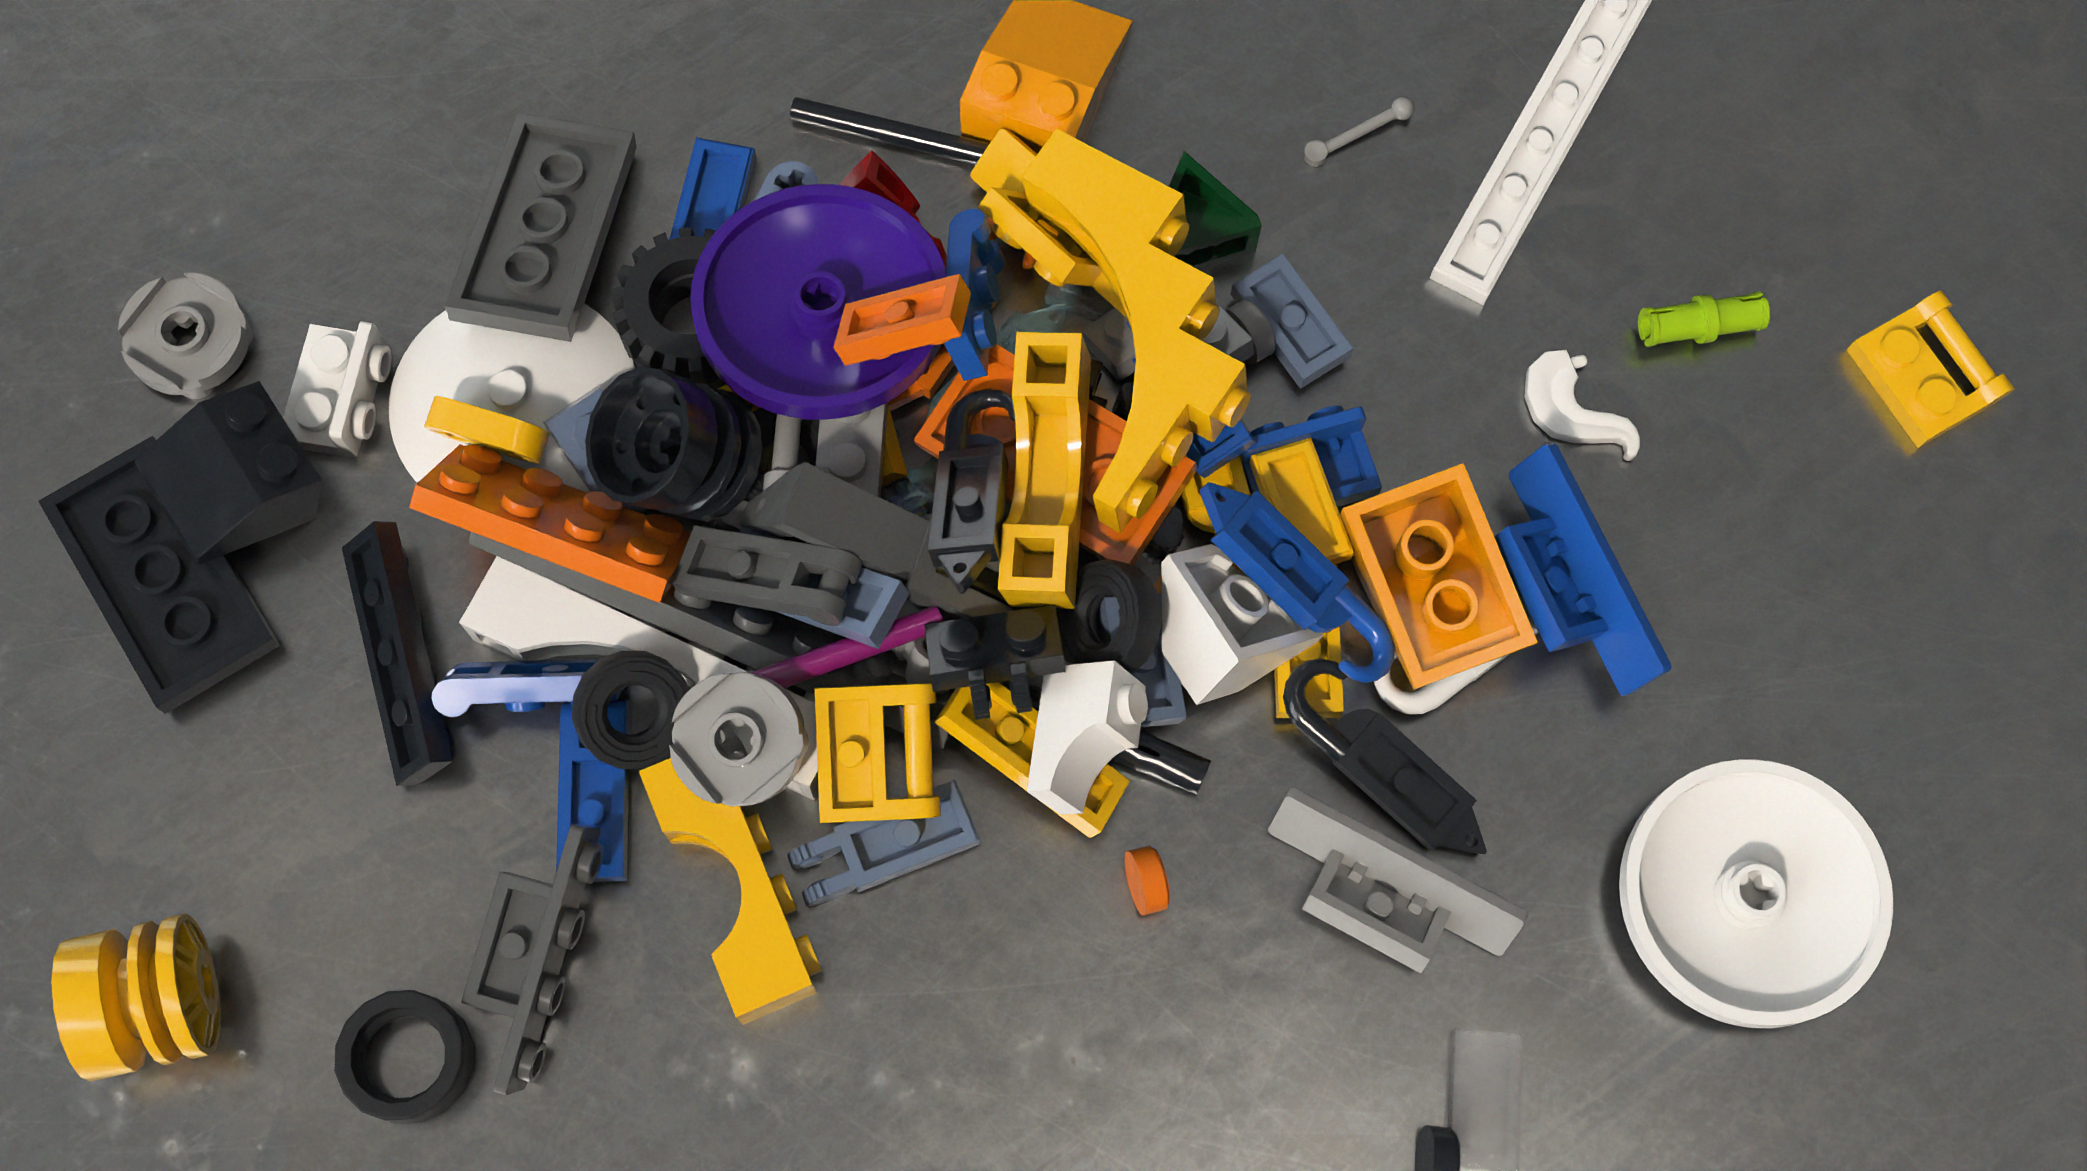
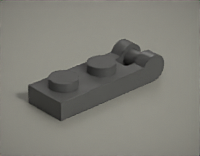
M694 526L671 584L685 596L806 616L821 624L837 626L841 623L847 607L846 602L842 599L847 585L855 584L863 563L852 553L837 548ZM810 574L823 575L818 589L806 588Z

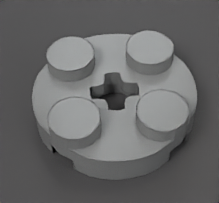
M197 272L183 273L186 278H175L168 282L163 277L148 282L136 291L126 303L120 315L118 332L122 336V356L125 363L136 376L156 391L170 395H184L190 399H201L213 392L216 386L226 381L238 369L247 353L248 345L253 339L252 325L248 321L240 302L230 289L219 280ZM193 322L198 323L195 330L197 333L196 337L187 344L175 346L177 340L171 334L173 329L178 325L182 328H188Z
M739 672L708 677L693 686L683 696L675 708L672 722H675L672 730L673 744L669 745L671 762L677 775L684 785L696 796L715 804L747 806L771 799L791 783L799 771L802 758L807 753L809 740L804 728V719L797 703L781 685L772 679L752 672ZM731 721L737 727H743L748 724L753 731V735L749 740L753 748L747 756L741 751H735L729 755L722 746L729 738L724 728Z

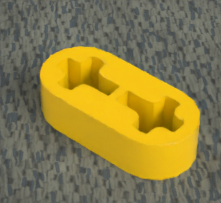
M434 396L424 424L426 429L449 439L468 445L484 446L501 455L533 464H540L550 433L545 429L528 422L441 396Z

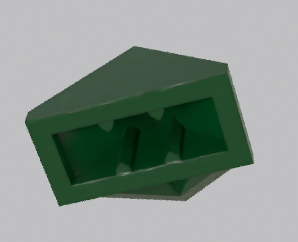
M1183 151L1169 187L1183 194L1189 231L1183 246L1173 257L1196 269H1200L1256 252L1262 227L1258 214L1188 153Z

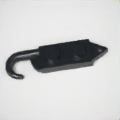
M987 388L973 391L958 400L952 406L946 419L943 451H939L928 552L933 566L943 568L960 594H964L989 562L1000 561L1009 462L1001 441L987 435L971 434V426L975 415L990 407L1004 408L1008 411L1009 418L1015 422L1012 394L1001 389Z
M1318 658L1305 661L1292 671L1285 683L1283 694L1286 713L1295 727L1333 760L1332 763L1428 850H1435L1438 846L1475 854H1486L1487 850L1472 808L1477 800L1381 713L1371 709H1357L1341 716L1331 725L1308 703L1305 696L1308 682L1315 676L1327 674L1340 680H1345L1348 677L1340 671L1337 662ZM1469 834L1474 839L1471 847L1466 844V837Z

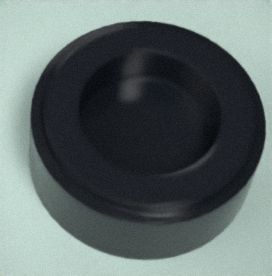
M1425 1125L1422 1128L1415 1152V1171H1460V1144L1458 1136L1452 1128Z

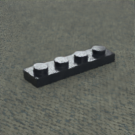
M373 521L342 547V552L396 786L419 785L453 762L450 750L451 736L444 724L442 714L436 710L432 702V691L437 685L436 673L429 662L422 632V615L415 603L408 573V556L402 547L397 523Z

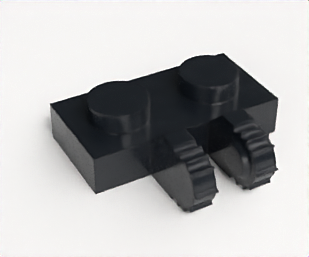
M1055 605L924 624L933 692L970 686L975 720L990 718L992 700L990 687L986 684L1012 680L1010 682L1012 704L1016 706L1017 713L1032 711L1028 677L1066 672Z

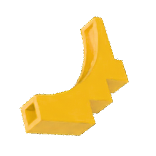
M1056 128L1022 175L1029 208L1065 231L1098 264L1122 303L1134 340L1136 363L1131 409L1117 453L1093 494L1099 522L1121 534L1132 517L1140 519L1148 511L1157 494L1158 485L1155 483L1168 465L1175 467L1183 460L1191 446L1193 432L1214 443L1225 425L1232 428L1240 421L1249 405L1251 394L1247 388L1245 364L1203 342L1213 329L1219 315L1214 278L1173 257L1183 246L1189 231L1183 194Z

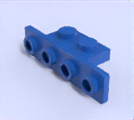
M1555 443L1541 446L1509 472V479L1531 521L1507 526L1495 535L1494 538L1508 572L1549 653L1593 641L1620 695L1626 696L1635 693L1671 670V663L1559 447Z

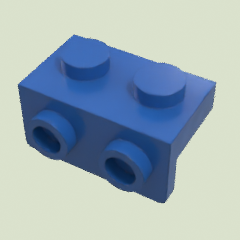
M1330 406L1314 412L1308 417L1306 422L1284 427V424L1281 422H1274L1251 431L1257 444L1239 455L1250 495L1256 490L1260 493L1249 464L1251 455L1311 438L1337 507L1379 495L1382 484L1362 432L1367 419L1363 407L1360 406L1344 411L1342 406Z

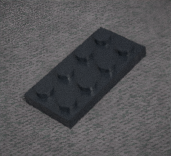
M151 436L38 502L154 705L166 714L279 647L280 644L227 554L200 565H196L135 466V459L156 441V438Z

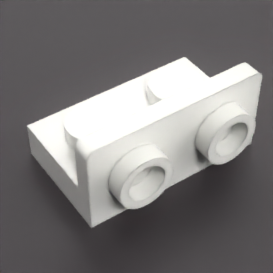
M360 321L357 332L310 324L283 419L303 450L357 459L362 440H367L372 435L376 420V408L373 403L378 382H384L387 379L392 360L391 349L374 323Z

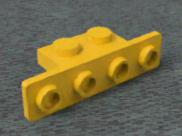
M1006 129L998 130L970 174L972 180L987 192L978 208L995 222L992 231L1008 245L1016 249L1023 248L1037 260L1033 265L1036 272L1050 283L1058 287H1064L1065 284L1091 286L1126 317L1120 299L1098 264L1065 231L1029 208L1022 175L1037 153L1012 131Z

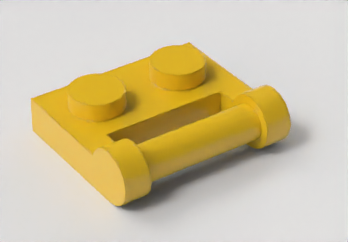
M1942 290L1931 294L1913 308L1854 340L1846 349L1917 448L1922 447L1986 410L2015 390V387L2005 374L1997 376L1949 311L1953 304ZM1925 325L1930 327L1976 391L1967 396L1964 395L1919 334L1918 329Z
M932 683L815 688L820 823L940 817V796L933 794L930 704L936 703V691L933 692ZM903 705L907 796L887 798L883 706Z

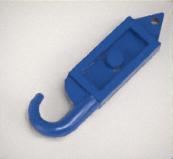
M1208 482L1199 490L1216 532L1211 541L1303 630L1308 628L1315 633H1328L1348 621L1370 643L1373 650L1372 662L1363 667L1357 666L1348 660H1342L1339 663L1341 672L1350 679L1362 683L1378 681L1389 672L1394 662L1395 644L1389 628L1383 619L1346 584L1349 579L1257 490L1251 495H1247Z

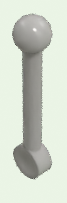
M1398 97L1393 101L1390 109L1326 142L1319 140L1310 141L1304 148L1303 158L1305 162L1312 167L1321 166L1325 163L1328 153L1394 119L1406 120L1410 118L1414 112L1413 101L1408 97Z

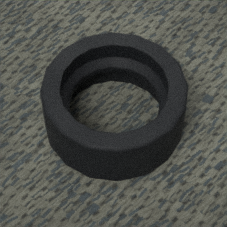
M415 990L387 991L364 1002L346 1020L335 1045L334 1072L343 1095L362 1113L394 1124L423 1123L446 1112L464 1093L474 1069V1042L465 1020L445 1002ZM417 1017L428 1021L439 1032L445 1046L444 1065L438 1079L426 1091L413 1097L394 1098L383 1094L371 1083L366 1070V1051L372 1037L384 1024L397 1018Z

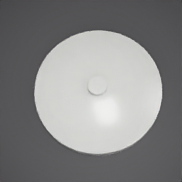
M586 304L583 305L571 342L449 321L445 310L426 325L415 337L397 367L389 397V422L393 442L404 466L417 483L459 444L468 446V444L441 436L424 427L434 396L446 397L500 413L548 431L543 423L544 421L596 387L600 388L603 392L619 375L636 369L632 358H629L617 331L598 312ZM551 434L540 464H533L501 455L502 460L524 469L539 468L558 475L562 479L563 484L586 493L590 492Z
M1739 759L1723 761L1695 770L1670 785L1646 807L1636 821L1623 852L1619 880L1620 903L1627 931L1638 955L1658 982L1673 996L1699 1013L1720 1022L1749 1028H1778L1817 1018L1834 1010L1856 994L1871 977L1886 949L1893 919V891L1888 865L1874 833L1859 812L1841 794L1820 779L1794 767L1772 761Z

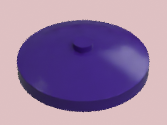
M835 184L801 185L782 189L754 200L729 217L716 230L707 242L695 267L691 285V312L699 345L710 367L731 390L743 399L760 408L787 417L808 420L838 419L873 410L902 394L926 371L941 344L926 345L894 353L884 359H871L845 366L833 348L845 304L945 278L947 274L942 257L930 235L917 220L895 203L866 190Z

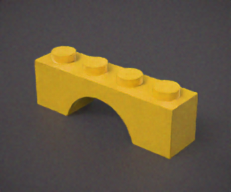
M1016 332L1012 385L1016 423V470L1010 512L1007 520L1002 524L998 590L1010 607L1036 608L1055 605L1056 608L1075 609L1091 356L1082 333Z
M671 758L640 770L639 774L662 832L670 843L695 844L710 848L729 860L738 873L741 885L739 915L728 937L711 954L735 1017L742 1025H745L816 994L817 991L811 976L822 972V969L808 935L805 934L795 939L786 915L796 911L797 907L783 874L781 873L770 878L761 854L773 849L758 813L746 818L742 806L715 804L696 796L684 785L677 775Z

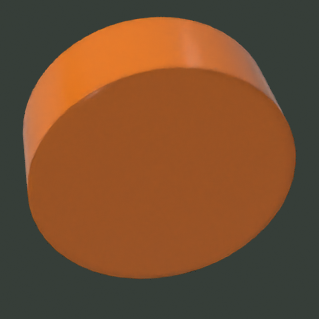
M1148 845L1126 851L1124 863L1127 882L1139 913L1144 916L1166 910L1170 903V889L1167 874L1157 850Z

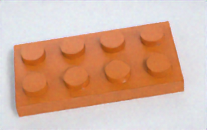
M996 344L995 347L989 348L988 376L964 381L958 372L913 439L916 445L938 459L939 451H943L946 419L952 406L958 400L973 391L987 388L1001 389L1012 394L1015 355ZM1089 399L1079 546L1101 560H1116L1135 565L1197 471V466L1193 460L1186 456L1177 466L1168 465L1155 483L1158 485V490L1148 511L1140 519L1132 517L1121 534L1099 522L1093 494L1117 453L1127 421ZM990 407L975 415L972 420L971 434L995 437L1002 442L1009 462L1005 501L1012 504L1016 470V423L1009 418L1008 411L1004 408Z
M459 444L415 484L409 508L658 603L662 601L672 586L671 581L691 535V532L683 530L682 524L671 517L660 514H650L648 516L623 507L622 502L612 500L604 492L590 491L586 493L563 484L562 479L550 471L539 468L524 469L503 461L501 455L496 451L479 445L463 446Z

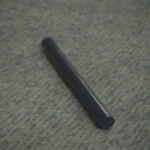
M799 97L793 99L790 109V120L975 165L990 144Z

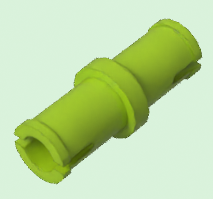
M1761 291L1714 299L1710 294L1695 295L1690 299L1689 303L1642 308L1638 315V331L1641 340H1645L1644 345L1646 347L1694 339L1699 344L1711 343L1717 339L1718 335L1765 330L1770 320V307L1767 298L1763 297Z

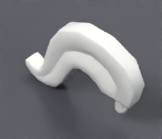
M1567 350L1547 351L1529 366L1526 371L1524 398L1533 421L1551 438L1570 443H1616L1623 447L1624 460L1632 461L1636 457L1640 449V435L1636 426L1628 418L1614 413L1584 409L1577 404L1574 390L1578 375L1575 369L1584 367L1587 364L1588 359L1585 355L1570 358Z

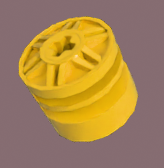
M187 913L169 916L161 921L160 926L152 920L141 922L133 927L128 941L122 933L115 929H109L68 938L59 943L53 958L51 980L53 1009L60 1040L68 1060L81 1078L91 1082L136 1072L144 1066L148 1052L154 1061L162 1065L175 1063L182 1055L195 1059L208 1056L216 1050L221 1028L218 981L205 935L193 917Z

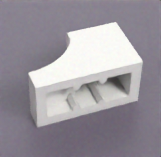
M1116 661L1065 665L1066 672L1044 675L1027 792L1060 815L1083 814L1090 788L1104 766L1123 750L1138 748L1141 723L1145 720L1148 710L1145 693L1146 686Z

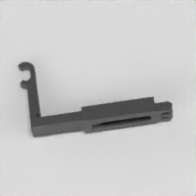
M807 462L792 468L751 501L743 500L729 514L708 522L705 521L703 526L737 533L744 526L771 536H795L812 545L847 551L862 561V568L900 580L910 593L906 600L923 608L937 606L941 616L949 620L1016 611V609L1022 608L1010 607L998 590L1000 561L989 562L964 594L958 592L942 567L933 566L928 552L932 514L923 517L917 516ZM1097 613V633L1100 637V640L1102 641L1100 623ZM1063 652L1064 664H1065V665H1072V664L1066 659V657H1065V655H1064V652Z

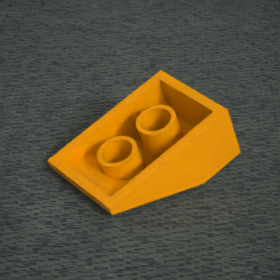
M1013 0L981 50L960 99L961 136L990 143L998 130L1006 129L1012 131L1037 154L1056 128L1085 143L1132 29L1133 20L1074 0Z
M1464 463L1342 509L1340 516L1354 551L1351 560L1375 612L1389 628L1395 644V653L1414 690L1538 643Z

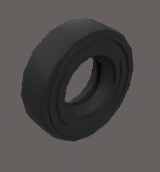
M1103 559L1085 564L1077 571L1075 609L1058 608L1057 611L1062 650L1066 659L1071 664L1116 661L1130 674L1134 673L1148 661L1158 642L1162 618L1160 598L1154 584L1139 567L1116 560ZM1113 594L1120 606V624L1114 639L1110 643L1104 644L1097 633V613L1103 598L1106 595Z
M619 651L599 659L582 675L573 694L572 721L579 740L597 760L619 769H645L666 760L670 756L669 745L673 744L672 730L675 723L672 722L673 715L678 703L689 689L686 680L666 659L647 651ZM630 685L649 689L655 695L657 701V714L653 723L645 730L636 734H624L615 730L610 725L607 717L608 704L612 696L620 689Z

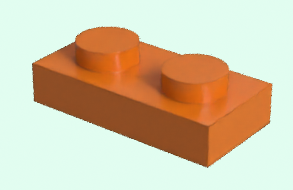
M956 274L847 303L843 310L833 348L844 365L847 366L871 359H884L894 353L926 345L943 344L950 339L961 337L971 291L961 274Z

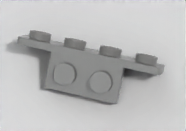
M1296 788L1289 789L1268 828V832L1274 837L1324 863L1302 910L1419 973H1422L1430 961L1444 928L1494 955L1502 956L1527 919L1528 914L1525 910L1506 901L1498 894L1485 890L1446 869L1441 864L1425 858L1386 837L1383 833L1363 825L1333 809L1323 801L1313 798Z

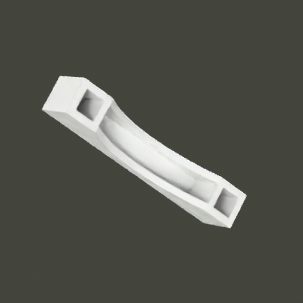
M496 556L459 621L474 641L516 661L603 658L619 651H647L666 659L686 680L689 689L713 675L753 672L757 670L750 666L743 670L724 661L725 655L691 640L687 644L666 634L668 630L633 615L629 617L610 608V605L576 590L573 591L553 580ZM786 690L793 697L802 713L804 728L809 740L808 750L802 758L799 771L787 788L815 800L819 792L815 694L806 691L804 697H801ZM732 721L729 722L728 725L744 745L747 754H749L753 748L749 741L753 735L752 729L748 724L743 727H737Z

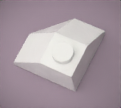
M1213 544L1168 554L1161 562L1162 653L1196 705L1243 690L1311 647L1323 637L1322 633H1315L1308 628L1303 630L1243 571L1232 566L1233 561Z

